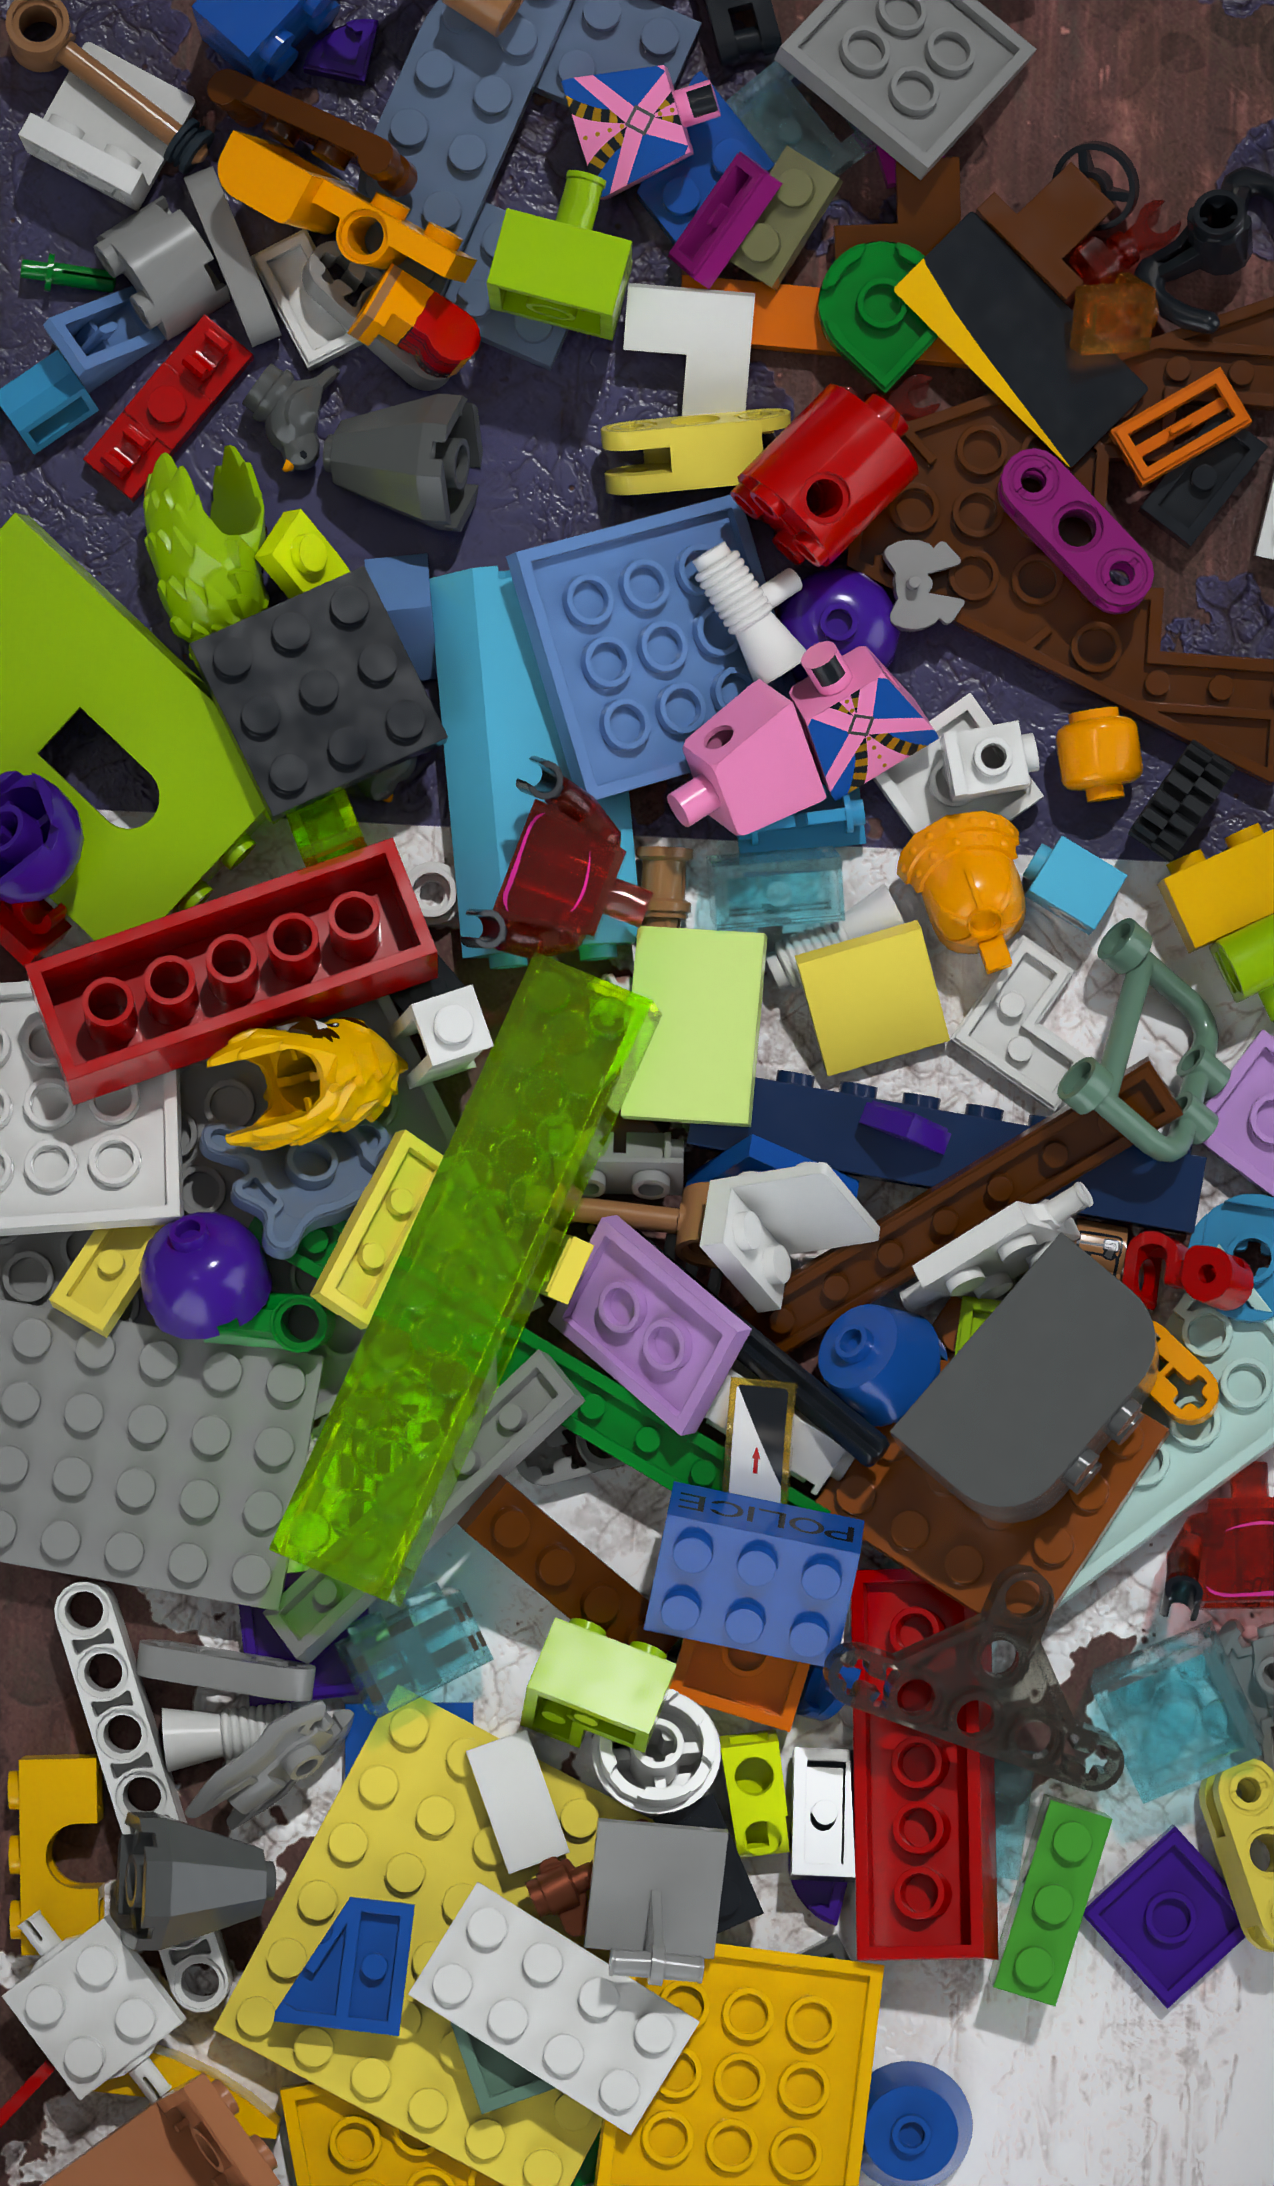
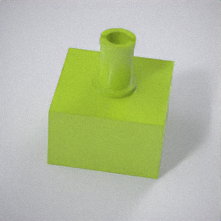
M568 170L555 220L509 208L506 209L487 279L490 309L613 341L632 271V241L593 231L606 180L588 172Z

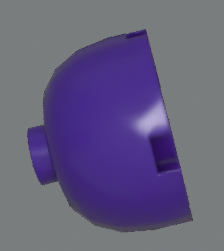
M844 568L815 571L801 580L802 589L779 604L776 617L806 650L819 642L830 641L836 645L842 656L858 646H866L886 668L894 660L900 631L890 621L893 603L884 588L863 573ZM801 663L791 669L794 679L798 683L808 677Z
M18 771L4 772L0 775V900L10 904L40 901L55 893L71 877L79 862L84 842L82 822L78 811L69 798L57 786L35 773L24 776Z
M219 1212L192 1213L161 1227L148 1241L139 1267L144 1303L147 1310L153 1316L155 1324L162 1332L181 1339H209L220 1336L217 1326L227 1324L236 1318L239 1326L244 1325L252 1320L267 1303L273 1286L266 1256L257 1238L244 1224L233 1217Z

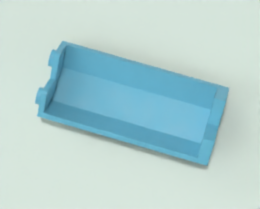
M498 566L477 567L429 578L441 722L448 736L447 742L444 744L460 935L461 937L473 938L481 936L483 931L481 920L476 916L466 915V911L469 909H485L498 912L504 919L507 928L535 935L537 939V944L533 950H526L503 943L492 949L470 948L464 946L461 942L462 957L489 958L490 969L528 966V954L552 950H579L580 961L618 958L617 946L635 944L637 928L641 926L629 791L589 802L587 812L582 816H578L555 799L542 800L521 792L516 787L517 778L532 786L539 783L542 777L541 767L529 760L531 756H537L556 763L563 774V785L576 794L510 570L498 571ZM545 813L533 824L522 852L523 854L528 850H535L542 855L543 866L538 872L541 876L540 882L535 884L532 879L516 872L508 894L507 911L503 902V894L527 828L537 815ZM534 852L525 853L520 860V869L523 873L538 881V875L530 871L526 863L530 859L533 860L534 865L531 868L536 871L541 866V857ZM590 856V872L587 887L581 901L572 911L584 886Z

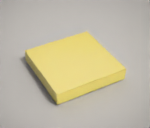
M918 920L794 956L827 1076L950 1041L922 928Z

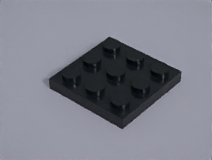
M365 566L189 644L188 650L272 822L447 742L448 736Z

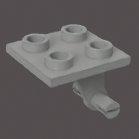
M598 1818L584 1948L610 1950L609 1976L647 1978L648 1985L662 1986L663 1979L702 1984L704 1958L714 1959L728 1842L727 1829Z

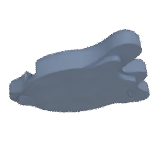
M364 1119L345 1133L341 1131L329 1132L302 1146L286 1145L276 1149L261 1151L255 1150L252 1147L229 1145L226 1142L225 1135L246 1127L217 1122L204 1127L199 1141V1148L207 1159L240 1169L245 1174V1176L233 1183L230 1200L237 1208L256 1216L262 1221V1246L265 1252L273 1258L283 1260L292 1257L296 1253L301 1240L311 1231L336 1225L350 1217L362 1192L370 1182L376 1166L380 1163L390 1143V1138L387 1130L381 1123L376 1120L371 1123Z

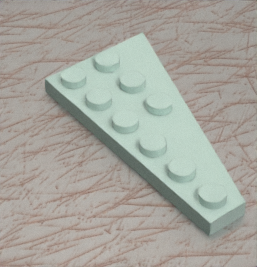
M1218 1244V1246L1216 1247V1248H1220V1249L1224 1250V1249L1220 1246V1244ZM1253 1288L1251 1296L1247 1299L1251 1307L1256 1310L1272 1312ZM1184 1293L1173 1309V1314L1163 1327L1211 1371L1217 1380L1219 1388L1218 1408L1212 1417L1202 1424L1190 1426L1179 1424L1170 1418L1149 1397L1146 1398L1142 1404L1141 1412L1169 1428L1170 1435L1056 1609L1274 1447V1317L1260 1323L1234 1321L1217 1312L1209 1305L1193 1299L1188 1293ZM1159 1359L1158 1371L1160 1372L1166 1364ZM1175 1373L1168 1378L1179 1393V1398L1175 1403L1176 1406L1182 1409L1185 1405L1191 1403L1199 1409L1205 1404L1201 1393L1205 1386L1204 1383L1198 1380L1195 1384L1189 1386Z

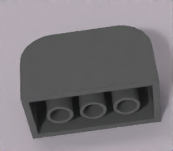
M1061 1232L891 1429L890 1433L901 1451L975 1513L987 1519L1005 1523H1016L1034 1519L1054 1507L1069 1489L1077 1495L1081 1493L1101 1469L1102 1464L1098 1462L1099 1454L1113 1439L1118 1445H1121L1143 1420L1145 1415L1140 1412L1142 1404L1152 1391L1159 1370L1158 1345L1149 1311L1131 1289Z

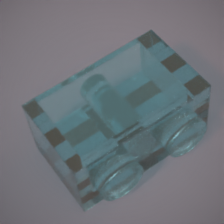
M833 846L706 856L710 919L717 931L845 921L841 856Z
M438 1582L421 1587L403 1598L406 1608L386 1618L383 1617L381 1611L366 1615L354 1621L346 1628L349 1637L334 1644L368 1714L380 1718L494 1660L460 1589L448 1586L441 1589Z

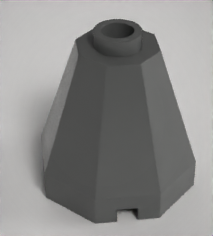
M435 394L341 420L334 434H329L325 440L323 448L324 469L326 472L332 473L333 483L344 490L434 529L461 532L476 504L479 485L467 484L469 468H481L483 447L478 407L473 403H468V399L463 395Z
M155 1812L127 1813L124 1824L134 1828L135 1833L121 1834L118 1844L116 1905L118 1915H131L133 1928H120L122 1943L134 1951L163 1950L261 1915L265 1901L273 1900L276 1891V1869L273 1861H265L263 1849Z

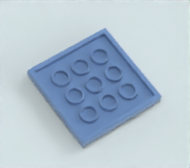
M731 495L521 550L506 556L576 795L587 803L691 773L682 750L685 739L753 683L735 634H729V627L724 626V620L719 618V612H716L714 605L709 602L710 597H706L704 594L705 590L701 589L699 586L700 582L696 581L695 576L698 570L692 562L706 551L725 541L731 551H739V558L744 559V565L750 569L749 573H753L754 580L759 583L758 588L766 583L746 513L736 504ZM791 670L768 683L769 686L789 700L788 693L792 686L796 684Z

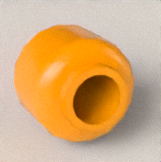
M1103 707L1068 714L1069 724L1061 727L1055 737L1063 786L1072 791H1085L1087 802H1100L1125 797L1123 785L1136 781L1143 773L1140 742L1135 721L1126 716H1119L1118 707Z

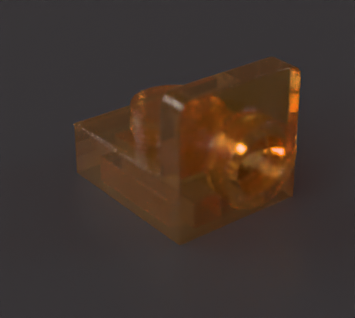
M1130 272L1117 273L1115 284L1076 286L1070 348L1080 355L1150 351L1151 333L1157 323L1159 314L1156 289Z

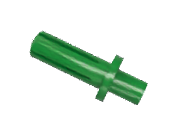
M49 253L48 262L22 259L20 278L45 281L44 291L50 292L51 284L112 293L116 285V277L113 278L106 270L54 262L55 254Z

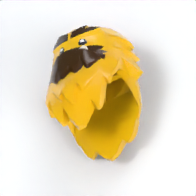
M301 1015L268 1029H248L228 1040V1045L214 1053L207 1060L208 1068L245 1059L258 1065L264 1074L267 1088L263 1098L268 1102V1108L252 1126L225 1135L226 1142L229 1145L252 1147L255 1150L261 1151L276 1149L286 1145L302 1146L329 1132L341 1131L345 1133L364 1119L371 1123L374 1122L383 1113L384 1107H388L392 1095H398V1077L401 1073L408 1070V1063L389 1046L386 1040L366 1026L364 1020L352 1017L333 1018L322 1023L306 1015Z

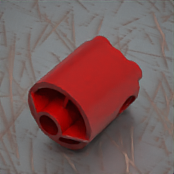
M830 383L737 476L739 484L730 494L736 504L746 514L754 519H758L761 516L777 532L772 541L788 560L799 566L807 559L817 567L821 565L826 567L919 474L917 462L908 447L900 439L909 430L908 425L899 412L879 395L872 394L863 402L845 388Z

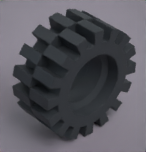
M1193 739L1153 794L1128 834L1170 863L1233 774L1235 767Z

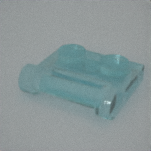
M774 61L725 101L774 164L787 145L839 177L863 156L875 151L879 147L846 118L844 119L855 132L840 143L790 81L795 76L777 61Z

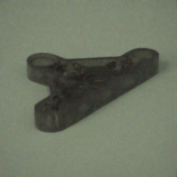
M1018 1564L1007 1567L1000 1572L992 1583L980 1614L895 1653H890L865 1643L850 1641L839 1644L832 1649L825 1659L823 1667L825 1683L835 1698L847 1706L1087 1791L1098 1792L1106 1790L1117 1783L1123 1773L1125 1764L1123 1751L1113 1737L1099 1727L1074 1719L1040 1641L1053 1611L1055 1601L1053 1588L1045 1577L1031 1566ZM1022 1580L1033 1581L1038 1585L1040 1592L1039 1601L1035 1607L1025 1613H1014L1007 1609L1005 1598L1010 1586ZM998 1640L1008 1641L1013 1644L1016 1654L1010 1668L1000 1673H991L982 1668L981 1657L986 1646ZM858 1659L863 1660L862 1665L869 1675L885 1681L882 1701L876 1700L881 1694L876 1685L866 1681L856 1680L851 1689L846 1688L847 1683L839 1673L842 1666L853 1668ZM887 1668H892L893 1670L886 1679ZM909 1680H925L931 1685L932 1689L931 1699L927 1706L914 1712L905 1711L900 1708L897 1702V1695L901 1686ZM974 1700L984 1701L989 1704L991 1719L984 1729L979 1732L968 1733L958 1728L957 1716L963 1705ZM1031 1722H1042L1049 1726L1051 1733L1050 1741L1046 1748L1035 1754H1027L1018 1750L1016 1740L1021 1728ZM1066 1733H1071L1067 1741L1073 1749L1085 1753H1093L1096 1746L1100 1745V1751L1107 1759L1105 1765H1093L1089 1773H1085L1086 1768L1077 1757L1064 1753ZM1061 1757V1763L1059 1765H1056L1055 1763Z

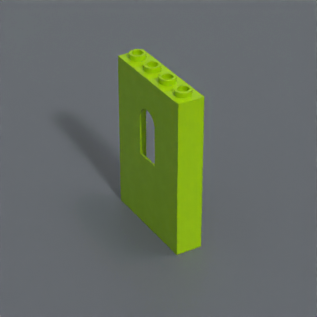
M14 513L0 528V775L8 771H18L24 776L32 775V773L40 775L57 786L78 811L84 835L80 860L71 877L55 893L48 897L57 905L62 903L67 908L66 914L95 941L204 903L214 891L207 883L224 865L230 871L236 868L257 844L250 836L266 819L270 822L272 821L205 683L30 516ZM80 708L147 770L156 781L159 789V805L154 816L144 825L133 829H125L110 823L39 755L41 750ZM280 819L275 820V821H273L272 823L275 824V823H277Z

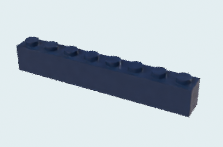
M777 1070L776 1081L755 1077L751 1127L690 1123L686 1146L723 1153L749 1135L754 1134L818 1163H827L832 1169L845 1175L930 1189L1047 1117L1029 1115L1028 1125L1002 1121L1004 1110L994 1107L966 1104L965 1114L939 1110L941 1099L932 1096L904 1092L902 1103L876 1099L878 1088L874 1086L840 1081L839 1092L813 1088L815 1076ZM874 1100L910 1111L947 1128V1132L952 1135L944 1155L905 1142L859 1123L866 1102L872 1103ZM1132 1145L1044 1199L1051 1200L1072 1187L1076 1182H1081L1090 1192L1093 1205L1077 1213L1076 1216L1190 1235L1195 1230L1207 1157L1191 1155L1193 1147L1191 1145L1184 1157L1174 1162H1162L1151 1158L1135 1145Z

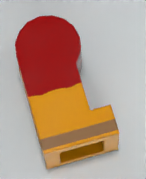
M393 263L390 264L376 282L347 332L368 347L378 334L407 353L413 354L418 366L425 373L436 378H448L457 374L478 350L481 341L480 329L473 317Z

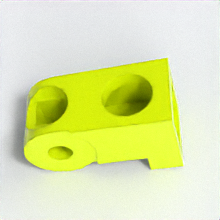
M776 1729L719 1736L736 1847L740 1858L790 1852L786 1824L788 1812Z

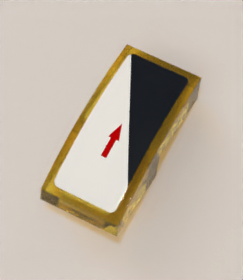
M731 1377L724 1458V1492L788 1505L798 1383Z

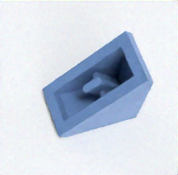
M133 286L52 316L43 324L52 343L59 350L88 394L166 340L157 326L151 330L148 329L136 314L129 299L130 296L137 293Z
M428 554L364 559L365 568L421 682L438 680Z

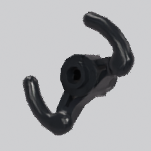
M1248 166L1239 167L1231 171L1224 177L1221 189L1204 193L1198 198L1194 207L1189 209L1187 226L1176 240L1140 261L1133 274V285L1144 302L1161 318L1182 329L1203 334H1213L1218 330L1220 319L1215 312L1192 307L1176 299L1166 291V282L1174 281L1199 269L1218 276L1231 275L1245 267L1253 253L1252 220L1247 214L1249 200L1258 196L1265 198L1274 205V176Z

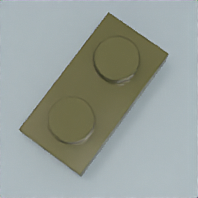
M787 145L770 171V174L783 184L729 260L774 290H777L843 184L839 177Z

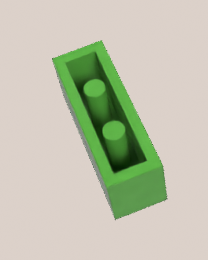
M1044 1794L998 1944L999 1960H993L988 1979L994 1988L1056 2007L1113 1820L1105 1812Z

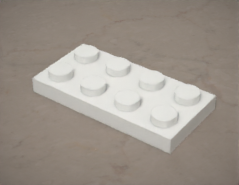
M479 1882L474 1886L408 1993L417 2001L629 2135L634 2131L700 2022L629 1976H609L608 1963Z

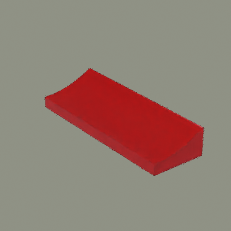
M905 1568L857 1570L851 1595L852 1666L861 1669L859 1679L853 1690L857 1960H999L991 1623Z

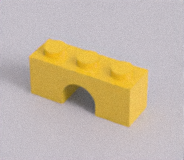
M97 1754L26 1755L18 1760L19 1771H9L8 1806L10 1810L19 1809L20 1835H11L9 1838L10 1874H20L21 1900H11L9 1925L11 1939H21V1956L39 1955L21 1929L17 1927L39 1909L62 1941L68 1937L83 1934L105 1917V1882L81 1883L73 1881L61 1873L53 1856L55 1838L63 1827L72 1824L98 1823L104 1818L103 1771Z

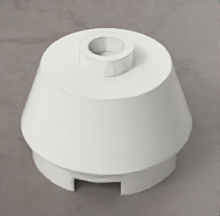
M670 1689L645 1753L594 1734L592 1740V1759L600 1782L616 1800L637 1811L661 1814L681 1810L696 1802L706 1793L719 1769L721 1745L716 1727L704 1709L690 1698L674 1689Z

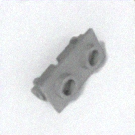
M569 1130L568 1137H556L554 1155L555 1193H570L574 1196L595 1198L602 1194H634L637 1197L650 1200L660 1199L667 1195H682L684 1139H671V1132H627L626 1153H614V1132Z

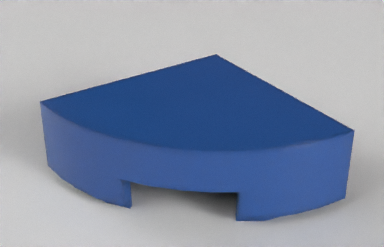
M837 1660L835 1669L810 1664L796 1715L817 1721H824L833 1717L841 1710L852 1694L859 1679L861 1669Z

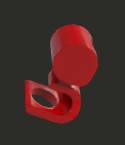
M1156 1231L1140 1233L1128 1244L1122 1283L1131 1289L1141 1299L1146 1308L1154 1311L1157 1306L1163 1259L1166 1263L1165 1285L1174 1289H1185L1186 1293L1193 1299L1223 1311L1235 1310L1242 1306L1251 1296L1254 1277L1250 1266L1242 1258L1230 1255L1220 1248L1195 1245L1188 1249L1178 1240ZM1141 1265H1143L1144 1282L1140 1292L1139 1272Z

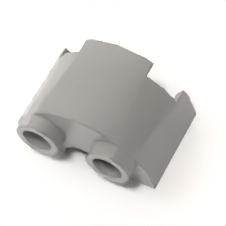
M161 196L96 238L99 243L94 245V250L103 267L113 278L124 274L133 284L137 293L130 296L129 299L142 323L150 330L157 326L166 340L169 341L196 324L204 314L208 316L229 303L230 296L227 285L220 283L207 263L214 258L197 230L180 209L172 213L168 208L169 205L166 198Z

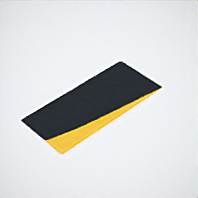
M975 212L968 213L894 287V292L1068 467L1074 466L1148 391L1147 385Z

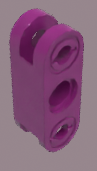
M1036 448L1022 450L1013 455L1003 469L997 488L999 503L1004 511L1098 609L1116 615L1128 613L1136 608L1151 588L1154 578L1153 564L1146 551L1055 456L1048 451ZM1028 478L1037 480L1041 486V491L1035 493L1028 492L1022 487L1021 481ZM1071 517L1082 519L1091 529V542L1079 547L1067 544L1059 535V523ZM1116 570L1124 572L1127 575L1129 584L1119 586L1112 583L1109 573Z

